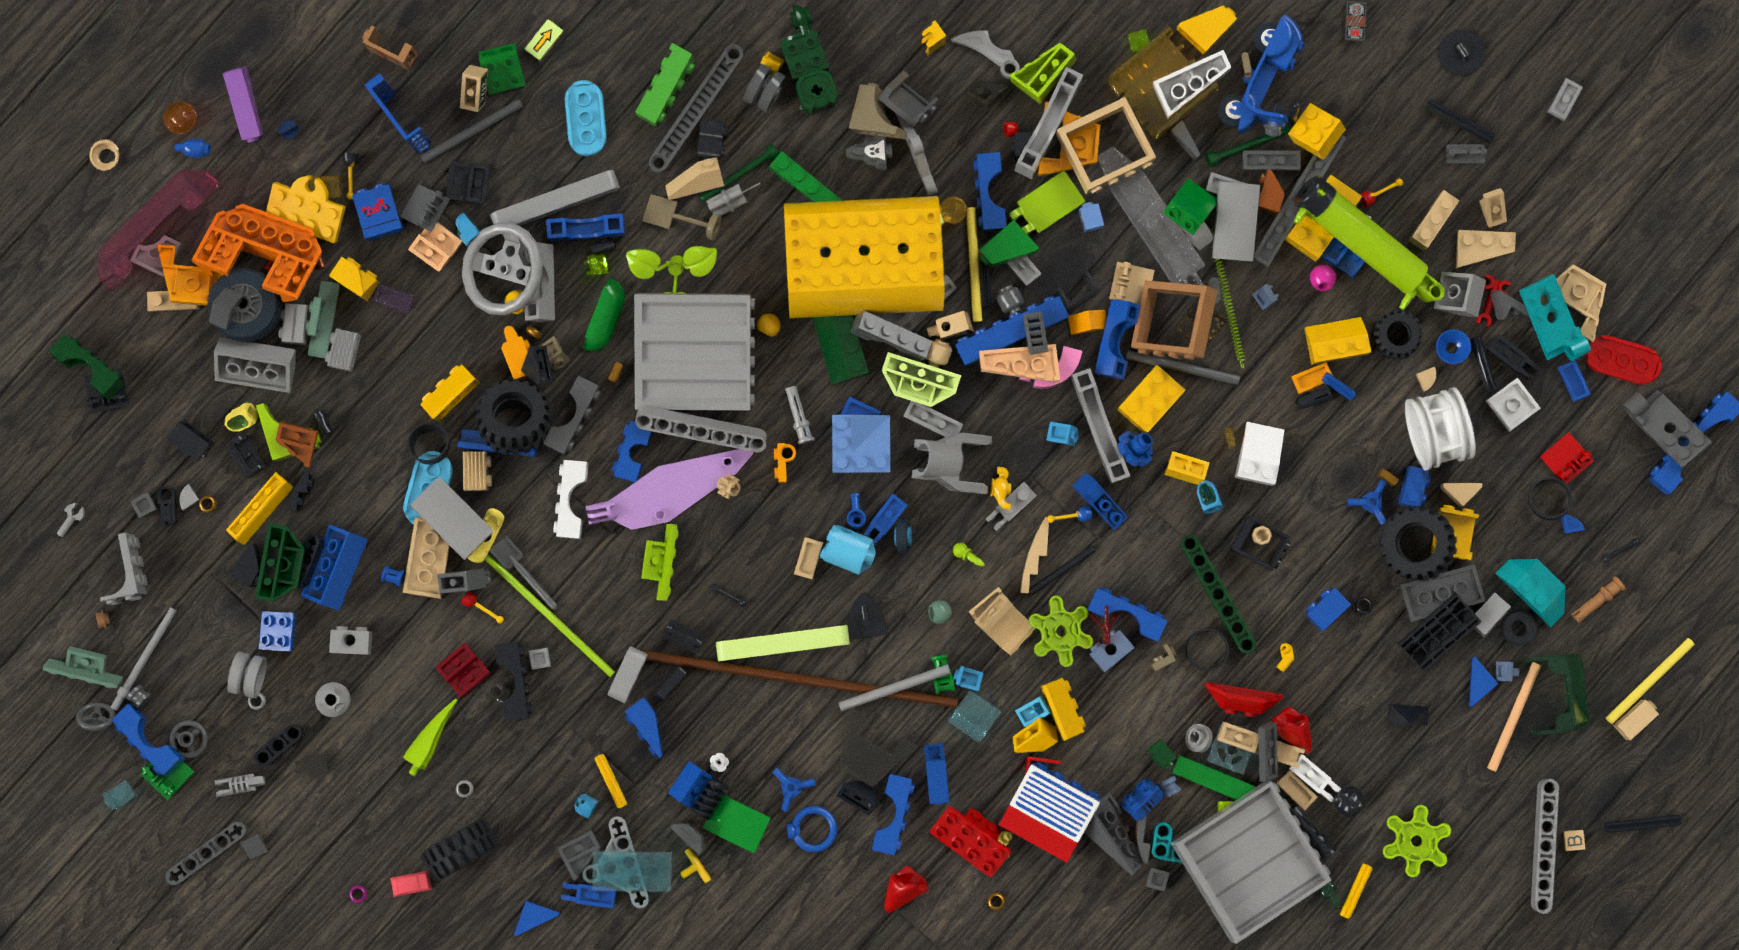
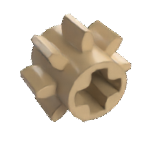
M727 474V477H721L717 482V488L719 489L717 493L727 499H730L731 496H736L740 491V484L738 483L740 480L731 474Z

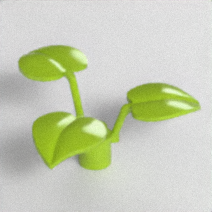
M693 246L685 251L683 258L677 255L673 256L670 261H666L660 267H658L661 262L660 257L650 250H631L626 253L631 272L641 279L651 278L655 270L660 271L668 266V271L674 275L673 293H676L678 275L682 274L683 269L690 268L691 274L696 277L707 275L715 265L717 249Z

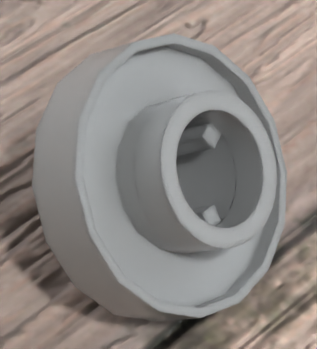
M1194 724L1186 733V745L1190 750L1202 753L1210 748L1213 736L1210 728L1206 725Z

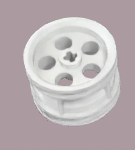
M1455 387L1449 388L1448 391L1441 390L1439 394L1423 398L1419 396L1415 400L1407 399L1405 401V417L1415 455L1425 471L1430 470L1432 466L1438 468L1440 463L1454 459L1464 461L1465 458H1474L1475 439L1471 420L1465 402Z

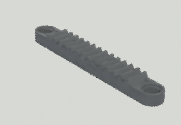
M731 44L724 50L649 160V165L653 172L663 173L668 169L683 145L686 144V141L699 125L701 119L708 112L712 103L721 93V90L724 89L730 77L733 76L743 60V50L739 45ZM731 50H737L739 52V57L737 59H731L729 57V52ZM661 158L664 160L662 168L654 167L653 162L655 159Z

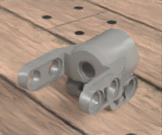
M954 433L938 441L915 439L914 448L921 451H929V459L926 469L916 468V470H912V478L937 481L950 491L988 494L989 486H986L984 483L959 481V474L963 467L961 445H991L992 436Z

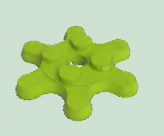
M1053 596L1049 600L1050 613L1048 616L1043 617L1039 614H1032L1029 618L1030 626L1039 629L1041 632V641L1034 646V653L1039 657H1043L1051 650L1056 651L1060 664L1064 667H1069L1073 663L1072 650L1074 647L1080 646L1084 649H1089L1093 645V638L1090 635L1084 634L1080 628L1081 622L1088 617V610L1083 606H1079L1073 612H1067L1063 607L1062 598ZM1058 626L1062 627L1064 630V634L1062 637L1058 636L1057 633H1055Z
M1423 805L1415 807L1414 816L1408 822H1404L1394 815L1387 819V826L1395 832L1396 839L1392 844L1384 846L1383 855L1388 859L1396 856L1404 857L1407 862L1405 871L1410 877L1419 875L1420 865L1426 860L1433 862L1438 867L1444 866L1447 862L1446 855L1438 849V842L1451 834V828L1445 823L1431 826L1427 821L1428 809ZM1418 835L1421 838V844L1415 847L1412 845L1411 839Z

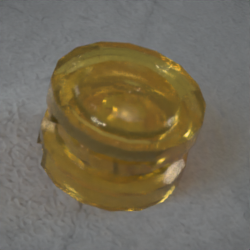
M951 196L942 202L940 214L945 223L956 225L964 220L967 208L962 199Z

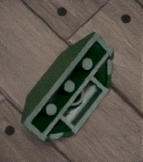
M268 523L255 599L275 602L296 589L299 585L305 548L288 526Z

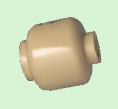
M940 338L931 340L932 343L926 358L929 360L928 364L937 368L940 365H946L952 353V348L949 346L950 343Z

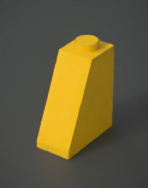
M1221 6L1181 22L1176 30L1204 55L1236 22L1237 18L1231 8Z

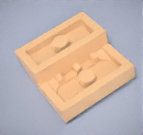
M437 222L432 232L424 229L408 250L440 272L459 249L463 241Z

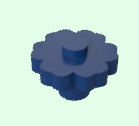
M1128 430L1118 438L1120 443H1118L1117 447L1120 454L1125 456L1127 463L1134 467L1137 465L1144 467L1152 460L1150 455L1153 454L1151 449L1153 439L1148 433H1138L1137 431L1132 433Z

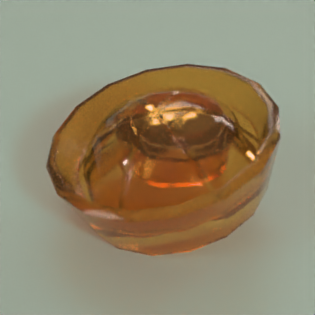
M186 102L172 103L166 108L164 113L165 126L170 132L175 134L189 132L196 123L197 115L195 109Z

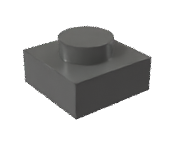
M148 492L130 501L140 519L158 510Z
M1150 867L1145 886L1165 892L1169 872Z

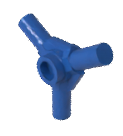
M1380 480L1374 492L1371 491L1362 498H1348L1347 505L1362 506L1363 509L1375 514L1380 525L1384 524L1387 520L1381 511L1382 497L1380 495L1387 483Z
M778 767L772 772L781 782L782 793L785 796L781 810L786 812L789 810L792 798H795L802 789L816 786L814 778L805 781L792 777L787 778Z

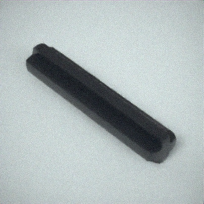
M978 252L981 306L990 307L992 300L989 264L986 266L979 257L981 255Z
M1481 336L1471 339V344L1486 392L1494 391L1497 387Z

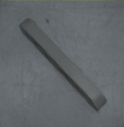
M241 821L229 825L170 868L166 873V881L171 885H178L244 838L248 832L247 825ZM235 826H241L243 828L241 830L242 834H235L231 838L229 834L236 830ZM221 836L226 837L228 840L225 847H220L217 843L218 838ZM204 848H209L212 851L209 859L202 856ZM189 859L196 862L194 870H189L186 867V862ZM183 869L185 873L178 876V881L171 879L173 876L172 872L177 873Z

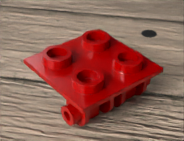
M1569 432L1540 456L1553 473L1566 484L1594 462L1591 458L1592 454L1588 450L1585 451Z

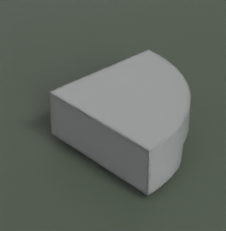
M190 484L186 485L180 494V506L183 511L200 501Z

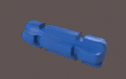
M1325 373L1322 377L1324 383L1348 400H1352L1355 397L1356 392L1348 388L1347 385L1334 378L1331 374Z

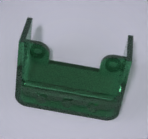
M1576 653L1523 658V662L1548 660L1549 668L1553 673L1563 674L1567 713H1561L1557 716L1555 721L1556 728L1533 730L1531 735L1564 733L1587 728L1590 719L1581 656Z

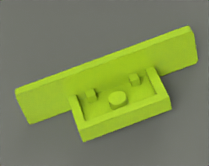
M676 524L666 525L664 543L646 540L641 578L659 581L657 600L667 601L671 592L669 585L670 578L673 576L672 562L676 555V549L674 548L675 540L678 538Z

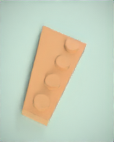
M1056 344L1047 345L1048 352L1029 355L1028 347L979 351L981 372L1060 383Z

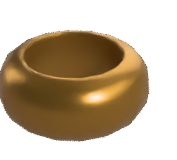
M530 325L526 328V331L534 338H542V333Z
M204 496L200 499L199 507L202 512L211 513L216 509L217 502L214 497ZM211 499L213 505L210 509L206 510L203 507V503L205 500Z
M997 892L992 893L987 900L988 906L992 910H1001L1005 905L1004 896ZM999 896L1002 903L999 907L991 905L992 897Z

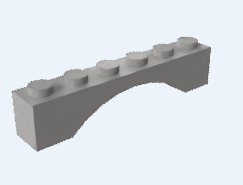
M1068 67L1065 68L1035 131L1016 163L1015 172L1030 179L1033 178L1081 85L1082 74Z
M1091 369L1072 374L1071 380L1110 484L1129 478L1128 468L1117 447V442L1105 414Z

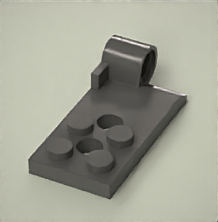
M1658 390L1648 399H1645L1640 393L1636 392L1622 404L1629 417L1682 469L1712 445V441ZM1667 425H1674L1676 430L1673 433H1667L1664 428ZM1681 438H1686L1690 443L1682 447L1678 444V441Z

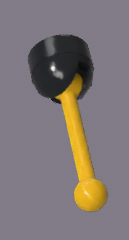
M355 153L343 154V163L348 167L347 198L349 200H352V195H354L352 193V167L358 162V154Z

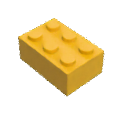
M1156 365L1117 410L1139 430L1148 433L1184 393L1185 389Z

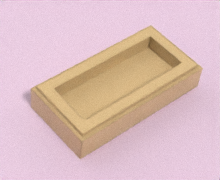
M804 538L794 572L795 575L813 579L823 542Z
M1291 770L1276 783L1303 811L1318 798Z

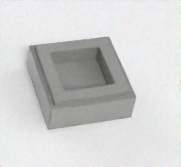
M548 648L529 651L532 670L551 667Z

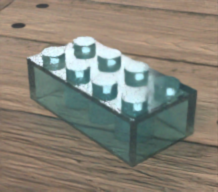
M593 851L592 890L671 892L672 852Z

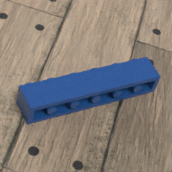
M1052 295L1044 299V303L1039 306L1035 303L1027 307V311L1022 314L1019 311L1009 316L1010 319L1005 322L1002 319L991 324L992 328L988 330L982 328L974 332L975 336L968 338V336L958 339V344L955 345V348L964 367L980 360L979 351L1005 349L1026 339L1023 324L1024 314L1042 312L1045 329L1067 320L1069 315L1060 296L1055 298ZM1040 327L1031 328L1029 331L1040 330Z

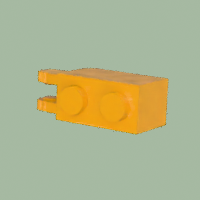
M507 326L504 329L507 342L503 343L501 349L513 379L522 380L528 377L521 369L531 346L528 339L524 340L522 336H518L514 327Z

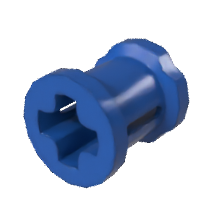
M386 565L381 575V582L388 581L400 587L405 571H397Z

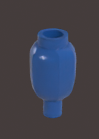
M189 139L183 144H175V151H181L188 157L203 158L206 155H210L211 145L206 144L201 139Z

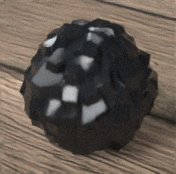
M1354 786L1342 788L1334 800L1338 813L1349 818L1355 817L1366 807L1362 792Z

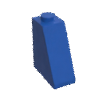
M943 743L924 745L930 804L941 805L949 802Z

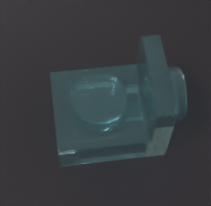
M124 780L110 791L103 793V801L109 809L116 810L137 795L127 780Z

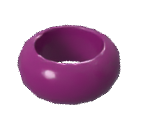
M356 885L350 889L349 897L353 902L361 903L366 899L367 891L363 886ZM355 889L363 891L362 899L357 900L354 898L353 892Z

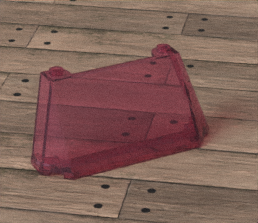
M180 170L98 250L97 277L112 291L132 271V263L126 257L180 204L188 210H194L221 184L207 170Z

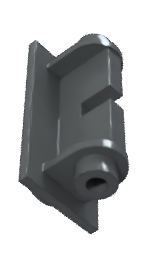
M1485 144L1446 145L1447 164L1485 163V156H1487Z

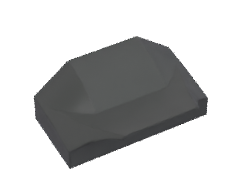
M677 821L671 827L698 855L705 849L703 835L690 822Z

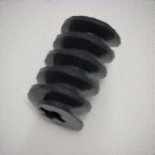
M712 777L713 780H706L709 787H702L705 794H698L702 800L694 801L698 807H691L693 812L707 820H710L708 817H714L715 814L712 810H718V806L715 803L721 804L722 800L720 797H725L726 793L723 790H729L730 788L726 783L715 777Z

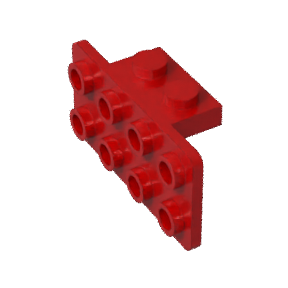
M948 806L930 830L934 837L989 877L995 874L1011 853L1009 848L997 840L1002 830L971 807L964 816L952 806Z

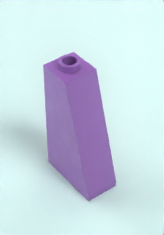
M247 66L228 70L223 73L241 139H247L248 142L259 140L258 136H261L263 133Z

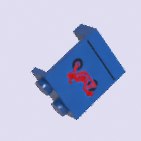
M381 183L375 185L374 189H361L356 191L357 194L352 195L364 238L367 241L404 231L391 192L393 190L389 184Z

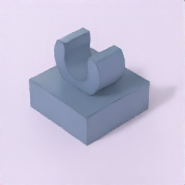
M1266 284L1252 294L1262 310L1278 300L1279 294L1274 295L1271 290L1273 288L1272 285L1268 286Z
M1496 661V681L1512 682L1513 676H1519V668H1513V662Z

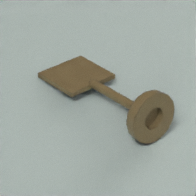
M650 195L643 222L670 229L672 219L676 218L707 227V238L712 241L716 239L721 226V215L713 214L708 223L675 214L678 202Z

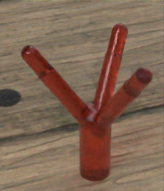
M1108 605L1105 606L1104 625L1088 611V615L1102 629L1103 644L1105 645L1111 644L1110 628L1118 617L1116 613L1108 624Z

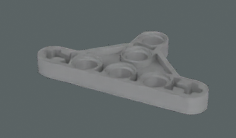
M896 114L901 129L907 132L906 142L928 196L938 193L919 135L916 134L913 126Z
M613 817L609 821L612 837L599 862L589 865L584 869L583 878L589 883L605 880L628 892L631 902L636 908H643L648 904L649 898L628 828L622 817ZM618 819L619 822L623 823L620 826L621 832L626 831V835H620L615 838L614 834H618L616 828H612L614 820ZM626 838L629 845L626 849H620L617 846L619 839ZM632 857L634 865L631 868L625 867L623 865L624 858ZM609 862L616 866V870L612 874H608L604 870L605 865ZM590 868L597 871V877L593 880L586 877V871ZM632 875L638 876L640 878L639 885L631 886L629 878ZM641 886L643 891L640 890V894L646 898L643 900L642 905L634 901L637 898L636 892L631 893V890H636Z

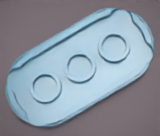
M587 80L577 81L571 85L565 94L568 140L576 153L582 156H593L604 148L607 141L603 95L594 83Z
M430 451L420 456L419 459L431 460L438 457L441 453ZM447 457L433 465L423 464L416 460L403 505L404 513L412 524H414L415 517H421L410 506L415 499L438 477L448 486L450 485L453 468Z

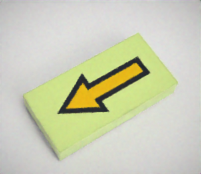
M548 19L525 47V50L541 61L562 35L563 30Z

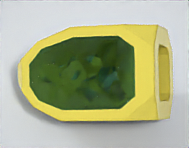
M244 403L233 409L226 416L224 425L231 431H241L249 428L256 423L259 417L257 409L252 403Z

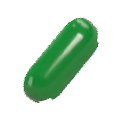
M608 278L607 285L602 290L585 335L586 340L582 347L584 350L599 351L605 348L611 340L626 298L624 288L614 279Z

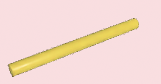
M969 207L966 208L972 316L973 322H982L976 208Z
M1687 638L1605 717L1610 724L1615 723L1695 645L1694 642Z

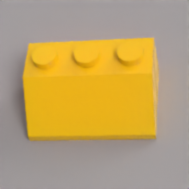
M1361 317L1304 327L1311 365L1364 356L1371 353L1368 333Z
M463 365L455 366L449 372L450 376L446 380L442 379L435 386L437 389L433 393L429 392L422 398L423 402L420 405L437 422H440L480 383Z
M1063 678L1040 686L1047 705L1051 710V715L1061 740L1065 741L1083 733V728L1086 725L1082 716L1078 717L1076 710L1079 708L1075 698L1071 699L1069 692L1072 690L1068 680L1064 681Z

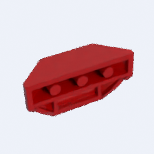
M1208 682L1204 684V687L1218 706L1225 709V713L1236 714L1237 711L1244 712V716L1255 717L1256 714H1262L1283 699V694Z

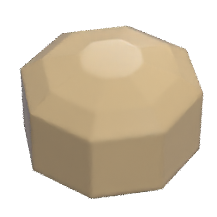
M1264 526L1255 528L1252 533L1254 542L1259 545L1269 543L1272 537L1270 529Z

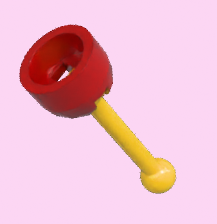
M1397 179L1395 183L1375 193L1371 191L1361 193V203L1365 208L1371 206L1375 202L1376 196L1396 186H1402L1403 180Z
M468 591L460 602L466 607L475 605L495 618L499 624L504 621L502 616H497L477 603L476 595L471 591Z

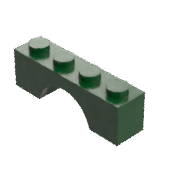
M63 335L51 347L49 353L67 369L76 365L91 367V386L110 401L124 386L123 381L120 379L122 375L115 369H108V364L101 358L95 359L93 357L94 353L87 347L81 348L79 346L80 342L74 337L68 338L66 335Z

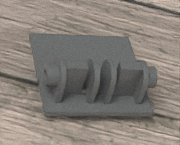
M418 184L400 217L432 232L450 199L443 196L437 190L434 192Z

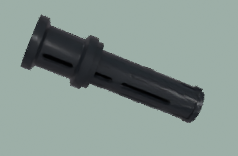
M1299 805L1290 810L1292 816L1295 815L1299 820L1301 829L1309 836L1312 847H1316L1323 860L1337 850L1326 840V835L1316 829Z

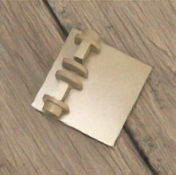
M1117 262L1109 299L1130 301L1140 305L1145 280L1152 281L1155 270L1134 266L1129 262Z

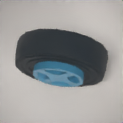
M898 519L894 530V542L897 552L900 554L908 553L912 544V529L908 519Z

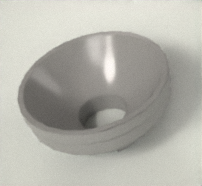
M330 682L324 684L317 691L315 703L317 709L323 715L338 717L348 710L351 696L344 685ZM329 694L335 695L337 699L336 703L332 706L326 703V697Z

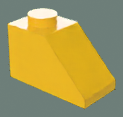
M1041 717L1013 736L1014 751L1016 753L1045 751L1058 742L1056 726Z

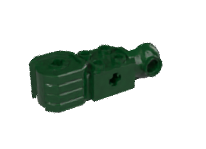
M792 5L794 12L790 13L795 30L800 29V33L785 38L781 42V50L792 82L796 83V93L801 108L805 113L812 116L813 111H825L830 105L834 108L838 102V91L833 77L829 73V66L817 31L811 30L810 25L813 24V20L808 7L803 8L798 5ZM820 90V95L817 96L816 93L812 94V92Z

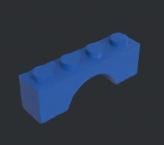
M1000 152L977 154V160H973L974 171H978V178L975 179V188L980 193V197L976 198L977 209H981V216H978L979 228L983 227V232L1001 231L1006 227L1005 209L995 205L988 194L990 182L1001 174Z
M623 214L603 215L590 219H546L547 238L550 242L626 236L625 217Z
M1111 299L1095 374L1105 378L1124 380L1128 361L1120 353V341L1124 332L1137 324L1140 305L1130 301Z
M1104 587L1101 590L1098 588L1095 590L1087 608L1088 611L1103 618L1117 610L1129 612L1138 622L1140 635L1155 642L1159 641L1167 624L1163 614L1156 611L1152 614L1146 611L1147 607L1139 603L1136 606L1129 603L1130 599L1121 595L1117 598L1111 595V590Z
M127 704L112 719V722L115 724L114 728L120 734L124 733L128 738L127 742L132 747H137L141 751L140 756L145 761H150L154 765L153 769L157 774L169 776L185 758L174 746L165 745L160 748L152 746L144 735V725L147 718L135 705Z
M889 774L885 793L893 799L896 805V815L889 826L876 830L872 850L895 855V851L899 852L902 840H898L900 832L904 833L906 825L903 817L904 813L908 814L910 802H907L908 795H913L915 786L911 778Z

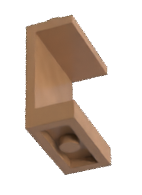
M371 25L370 29L364 32L362 37L363 44L369 51L410 70L418 55L413 46L405 43L399 56L376 45L381 35L374 26Z

